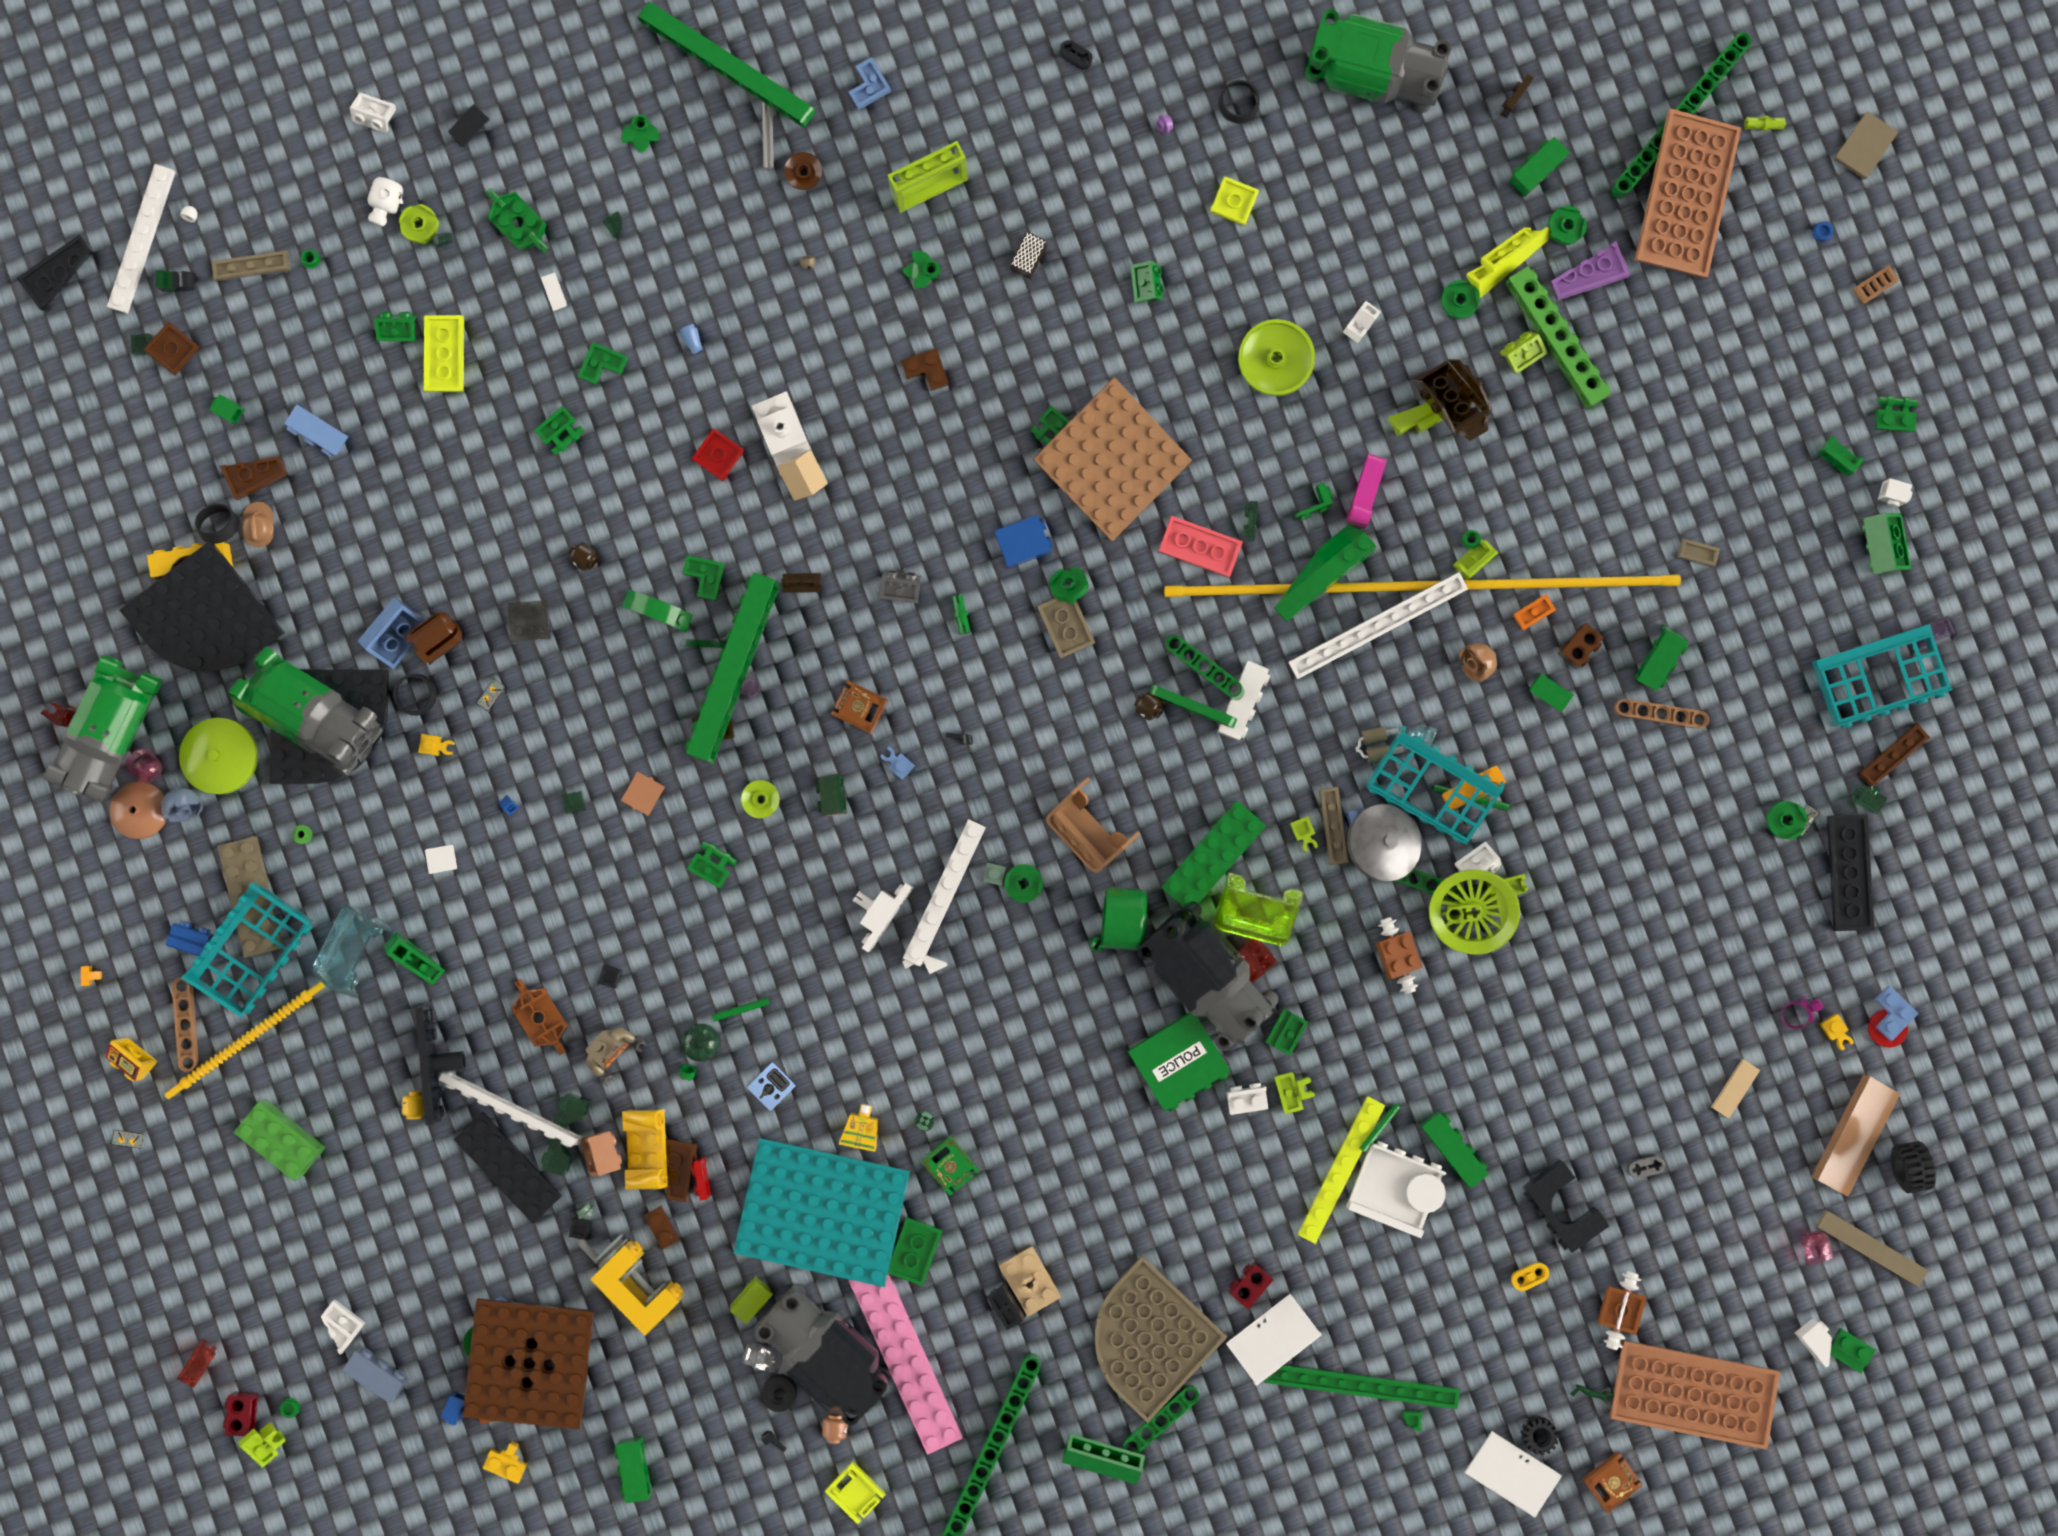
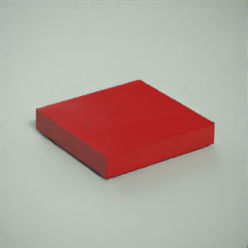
M713 428L691 459L724 481L745 450Z

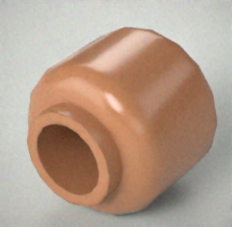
M829 1413L823 1419V1437L833 1444L840 1443V1440L847 1437L848 1425L842 1420V1413Z

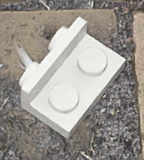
M359 93L350 106L352 121L384 133L389 131L388 122L396 111L395 104Z
M1486 841L1455 863V867L1459 872L1479 869L1495 873L1501 866L1499 856ZM1471 880L1472 886L1479 884V880Z
M1261 1083L1249 1084L1250 1088L1243 1089L1242 1086L1230 1087L1231 1091H1226L1230 1115L1268 1109L1266 1087L1264 1085L1261 1086Z

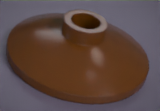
M799 152L787 160L784 173L786 180L792 187L799 190H807L816 186L820 181L822 166L818 158L813 154ZM807 171L808 173L807 175L802 176L801 172Z

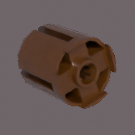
M442 611L435 612L405 635L408 643L410 641L413 642L412 645L416 650L415 653L425 664L429 663V665L461 643L463 639L462 631L458 624L448 613Z

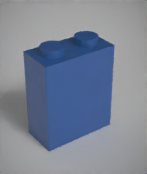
M1038 515L994 531L1008 569L1051 553L1050 548L1053 547L1049 536H1045L1043 530H1046L1043 519L1039 520Z

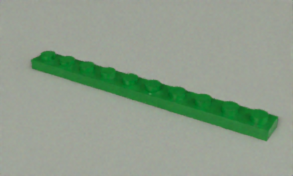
M1284 1364L1264 1380V1383L1452 1409H1458L1460 1389L1456 1387Z

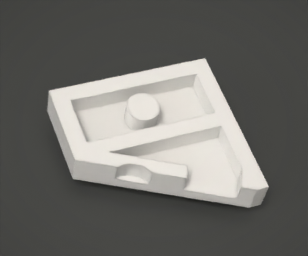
M336 1300L332 1301L321 1316L324 1324L328 1327L331 1339H334L338 1347L337 1351L340 1355L344 1353L365 1325L363 1320Z

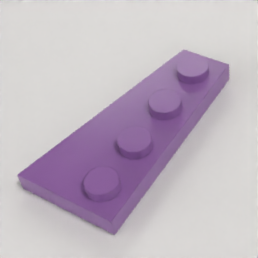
M1615 241L1606 249L1597 252L1590 259L1584 260L1577 267L1552 280L1550 285L1558 301L1628 278L1630 273Z

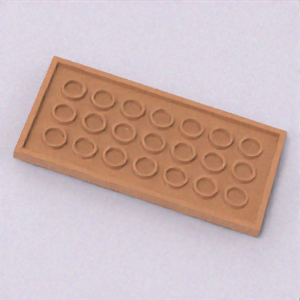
M1674 109L1668 110L1634 261L1704 279L1708 277L1741 127Z
M1622 1340L1623 1348L1620 1351L1613 1392L1614 1398H1612L1609 1415L1611 1419L1767 1450L1780 1371Z

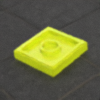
M1224 176L1210 213L1245 227L1259 190Z

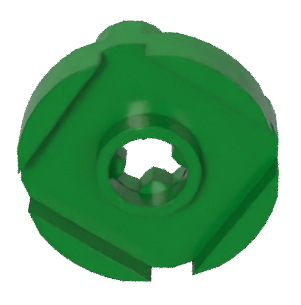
M1563 206L1557 209L1548 220L1549 238L1561 245L1575 244L1586 232L1587 223L1585 217L1583 218L1580 211L1573 206ZM1567 221L1571 228L1565 229L1563 224Z
M1465 280L1451 282L1441 295L1442 309L1449 318H1468L1476 311L1480 303V295L1477 288ZM1458 295H1461V298H1465L1462 304L1455 300L1458 298Z
M1069 567L1070 569L1067 570L1060 569L1050 579L1052 595L1059 601L1073 604L1086 593L1089 587L1086 575L1077 567ZM1073 582L1071 586L1066 587V583L1070 584Z
M1790 801L1778 802L1766 814L1767 827L1779 839H1794L1804 832L1807 814L1802 806ZM1783 816L1791 817L1790 825L1783 824Z
M1020 864L1013 867L1007 873L1004 885L1008 895L1013 900L1026 903L1034 900L1041 893L1043 880L1039 871L1033 866ZM1022 878H1026V881L1029 882V886H1026L1025 889H1021V885H1018V881H1022Z

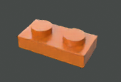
M1547 594L1514 613L1513 617L1523 631L1556 611Z

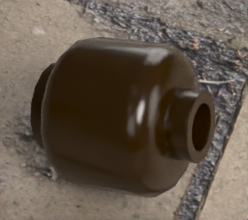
M584 542L578 545L574 544L568 552L570 554V563L582 571L591 570L598 561L596 550Z
M1150 692L1140 694L1134 704L1136 713L1148 721L1154 718L1158 719L1164 711L1162 700Z

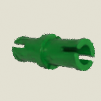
M958 595V602L956 596L951 597L955 612L953 616L957 621L959 635L964 634V629L965 634L971 633L967 619L968 611L965 610L963 595Z

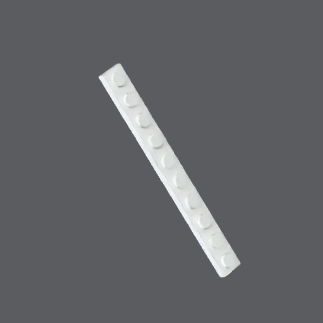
M1460 572L1296 657L1288 663L1296 679H1299L1468 590Z

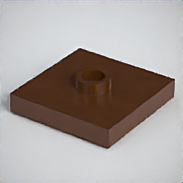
M168 321L143 350L176 376L201 347Z

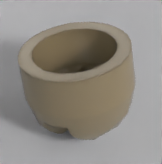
M815 256L800 257L801 267L807 270V266H810L812 270L815 266Z

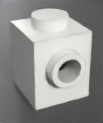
M1891 478L1885 480L1882 483L1878 500L1887 502V505L1897 508L1909 502L1912 497V485Z

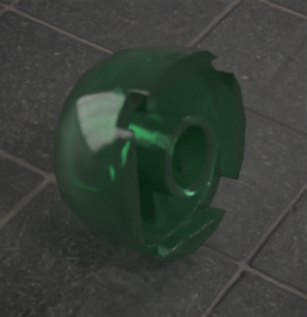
M697 1023L689 1027L684 1032L682 1038V1049L685 1055L697 1062L712 1059L719 1052L721 1046V1037L712 1025L706 1023Z

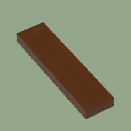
M1915 723L1858 774L1870 787H1874L1923 745L1930 736L1918 723Z

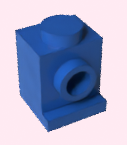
M456 1391L450 1395L441 1415V1418L445 1419L446 1423L456 1425L459 1419H463L465 1395Z

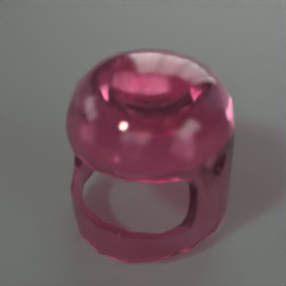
M149 748L134 751L127 758L125 764L128 770L139 781L144 783L152 782L158 778L163 770L162 763ZM146 753V755L141 760L131 765L134 760H136L142 754Z
M1812 1231L1803 1235L1801 1245L1805 1248L1806 1256L1804 1258L1806 1265H1815L1834 1258L1830 1239L1826 1233Z

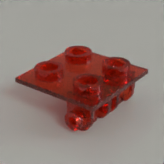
M1257 935L1254 938L1251 937V940L1245 946L1242 945V948L1238 949L1240 955L1250 965L1249 980L1252 984L1278 962Z

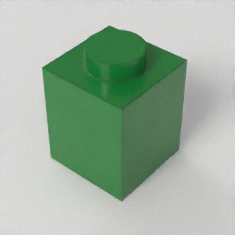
M221 394L212 400L211 408L209 409L234 425L237 424L245 411L244 408Z

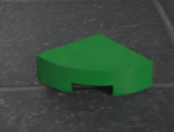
M1401 1410L1406 1424L1412 1429L1422 1432V1411Z

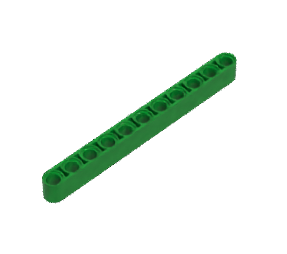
M648 1L638 14L637 19L643 25L799 126L805 128L816 113L811 105L655 4Z
M1741 32L1735 36L1675 110L1694 114L1751 45L1752 40L1749 34ZM1737 42L1742 43L1743 47L1739 46ZM1725 56L1730 57L1731 61H1728ZM1713 70L1718 71L1720 76L1716 75ZM1701 84L1706 85L1708 90L1703 89ZM1690 99L1695 100L1696 104H1692ZM1665 122L1613 184L1611 193L1615 198H1624L1657 159L1660 147L1655 146L1654 142L1661 144ZM1642 156H1646L1649 162L1644 161ZM1630 170H1634L1637 176H1633ZM1618 185H1623L1626 190H1620Z
M1028 1353L1023 1358L941 1536L963 1535L1040 1370V1358L1035 1353ZM1029 1360H1034L1037 1365L1034 1368H1029L1026 1363ZM1026 1378L1029 1382L1027 1385L1022 1386L1018 1383V1380ZM1016 1395L1020 1398V1401L1012 1403L1010 1398ZM1008 1413L1012 1416V1419L1004 1421L1001 1416ZM1000 1431L1004 1436L1001 1439H996L993 1434ZM992 1449L995 1451V1455L988 1457L985 1451ZM979 1467H983L987 1472L981 1475L976 1470ZM971 1485H975L979 1490L973 1493L968 1488ZM967 1503L970 1505V1509L962 1510L960 1505ZM954 1521H959L962 1524V1526L960 1528H954L952 1526V1523Z

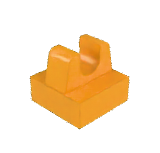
M81 966V986L92 985V980L102 979V971H92V966Z

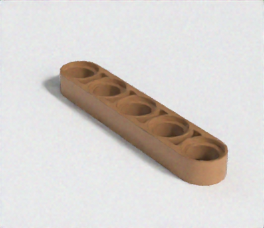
M1621 699L1614 704L1615 713L1621 717L1695 729L1704 728L1709 723V717L1703 711L1630 699ZM1622 702L1628 705L1626 713L1619 711V704ZM1641 705L1647 708L1645 716L1638 714V707ZM1660 708L1666 712L1664 719L1657 717L1656 712ZM1679 711L1685 715L1683 722H1678L1675 718L1676 713ZM1698 714L1704 718L1702 725H1697L1694 721L1695 716Z
M180 977L172 983L177 1059L180 1070L190 1072L199 1065L193 986L186 982L187 988L185 991L178 989V983L185 981ZM182 1000L188 1002V1008L185 1011L179 1007V1003ZM183 1019H187L190 1022V1027L187 1030L181 1027ZM185 1038L190 1039L192 1043L189 1049H185L182 1045ZM187 1057L193 1060L191 1068L184 1066V1060Z

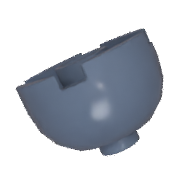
M174 787L161 801L163 819L166 820L168 818L169 822L186 821L190 819L188 815L196 812L197 816L203 811L199 796L193 790Z

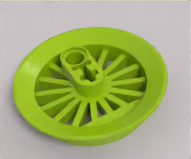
M1471 869L1454 873L1439 884L1430 901L1429 917L1434 932L1448 947L1466 954H1484L1502 947L1514 935L1520 920V905L1516 893L1503 878L1485 870ZM1467 880L1470 897L1460 882ZM1471 880H1479L1475 898ZM1483 882L1491 883L1480 896ZM1456 885L1463 897L1451 890V888ZM1495 887V894L1486 898ZM1447 893L1458 901L1444 899V896ZM1442 904L1447 905L1445 910H1441ZM1473 907H1476V912H1473ZM1456 909L1460 913L1458 915H1452L1450 911ZM1490 915L1500 917V922ZM1484 919L1498 927V929L1492 932ZM1473 921L1475 922L1477 937H1470ZM1478 921L1481 922L1488 935L1481 937ZM1469 922L1466 935L1459 934L1464 925ZM1459 923L1455 930L1449 927L1452 924Z

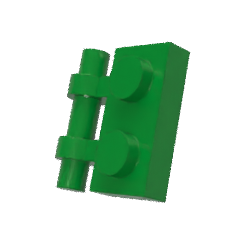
M1889 395L1878 397L1877 404L1884 405L1883 410L1878 409L1875 413L1874 430L1915 432L1917 412H1909V407H1917L1918 400L1911 399L1910 397L1894 398ZM1892 406H1901L1900 411H1892Z
M564 406L534 429L547 446L552 442L556 444L551 449L555 455L561 451L564 452L570 443L574 440L577 441L580 435L585 432L581 426L575 430L571 427L577 421ZM567 430L569 435L560 441L558 437Z
M1050 406L1039 419V422L1044 426L1039 429L1034 425L1030 431L1036 435V439L1042 440L1047 445L1052 440L1046 435L1047 431L1050 430L1053 434L1057 435L1070 421L1053 406Z
M704 841L700 847L706 851L704 856L696 852L687 870L721 889L730 874V871L724 867L726 864L734 867L737 860L732 858V855L728 852L724 853L717 849L716 845ZM714 855L721 859L719 864H716L710 860V857Z

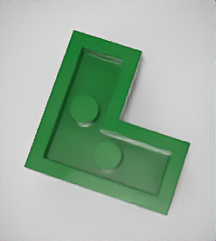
M592 342L577 377L597 385L604 368L622 375L629 358L626 355Z
M687 555L683 575L701 578L697 597L717 601L725 564Z

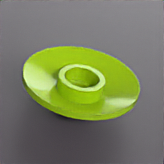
M756 780L749 783L741 796V803L745 812L754 818L760 819L771 816L777 810L780 802L779 792L776 787L764 780ZM760 796L765 798L763 803L758 802Z

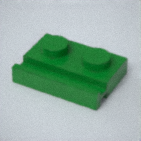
M1283 1008L1265 1042L1290 1056L1308 1021Z
M1839 1328L1831 1342L1830 1355L1862 1374V1370L1867 1366L1876 1349Z

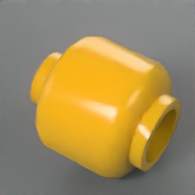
M409 1091V1095H405L402 1098L401 1112L406 1116V1119H422V1116L425 1115L421 1091Z

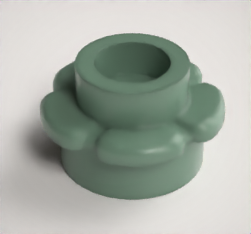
M585 1202L576 1210V1213L579 1215L578 1219H588L594 1213V1206L590 1205L589 1202Z

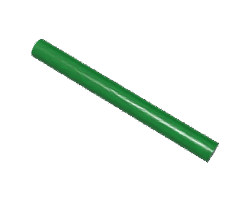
M1435 784L1433 792L1443 794L1452 788ZM1481 797L1474 802L1485 805L1489 798ZM1496 800L1492 807L1508 811L1509 804Z

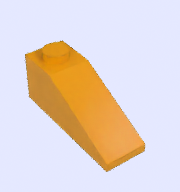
M1494 766L1479 774L1480 776L1484 774L1491 777L1490 781L1496 785H1499L1501 781L1504 784L1506 783L1498 766ZM1464 782L1458 793L1470 799L1477 788ZM1456 787L1441 795L1445 803ZM1480 791L1475 800L1487 794L1483 791ZM1455 796L1448 807L1455 810L1466 805L1467 802Z

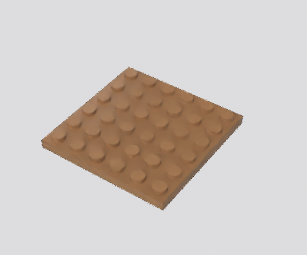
M1115 377L1033 458L1039 467L1110 541H1113L1192 461Z

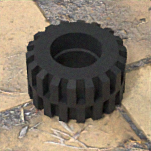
M1914 1141L1892 1147V1170L1901 1189L1908 1194L1933 1189L1936 1184V1169L1933 1158L1924 1143Z

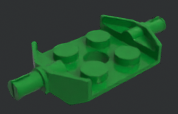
M492 188L488 189L493 194L492 196L486 191V195L493 201L488 216L490 221L518 250L537 246L543 254L546 253L549 247L542 242L546 223L517 192L498 196ZM516 219H523L524 223L521 227L514 226Z

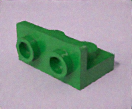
M1152 260L1130 265L1135 303L1140 304L1152 300L1163 301L1164 289L1160 282L1162 274L1160 266Z
M388 311L380 312V315L374 318L376 340L416 341L415 320L417 315H411V312H399V315Z

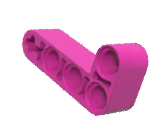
M1368 453L1346 524L1362 529L1367 527L1387 459Z

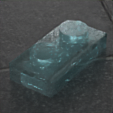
M1431 726L1418 727L1413 732L1412 737L1415 738L1416 735L1421 736L1423 743L1431 747L1437 729Z

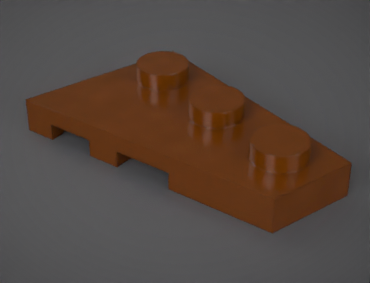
M280 457L220 466L236 500H240L289 475Z

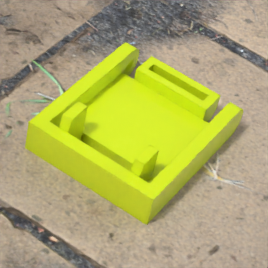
M853 1461L825 1489V1493L857 1524L861 1522V1518L857 1513L865 1518L880 1502L876 1493L881 1498L886 1496L885 1492ZM848 1474L852 1479L840 1490L836 1485Z

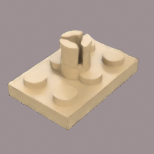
M1033 1246L1026 1248L999 1264L1002 1273L1027 1317L1061 1298L1058 1289Z

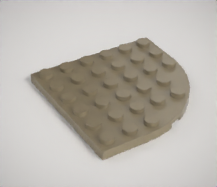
M1143 1255L1108 1292L1100 1307L1095 1326L1097 1359L1106 1380L1112 1389L1147 1423L1227 1338V1335Z

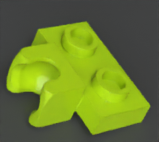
M1293 1071L1274 1076L1285 1115L1303 1110L1301 1100L1315 1096V1093L1312 1091H1304V1086L1311 1082L1310 1077L1295 1080Z
M268 1423L259 1431L260 1434L253 1429L238 1441L239 1446L262 1468L279 1454L276 1449L285 1442L282 1432L280 1430L276 1431L272 1423Z

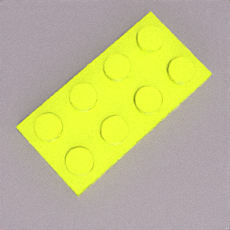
M424 315L425 392H464V317L462 315Z

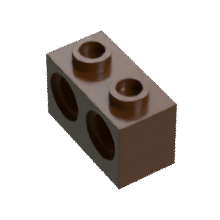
M1584 623L1557 654L1572 667H1583L1590 660L1588 656L1591 652L1595 653L1602 646L1601 641L1604 637L1589 624ZM1585 635L1591 637L1592 642L1590 645L1585 642ZM1574 649H1576L1580 654L1578 659H1575L1572 656V651Z

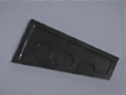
M78 235L17 277V280L38 308L43 311L93 253V250L84 238Z

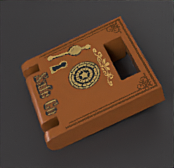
M847 680L846 684L851 686V688L843 687L834 705V708L838 709L839 712L831 711L830 714L872 734L889 700ZM874 703L879 708L870 723L865 719Z
M1619 1451L1615 1452L1582 1478V1481L1606 1513L1611 1512L1643 1485L1627 1461L1621 1458L1622 1454ZM1600 1483L1608 1496L1601 1498L1594 1486Z

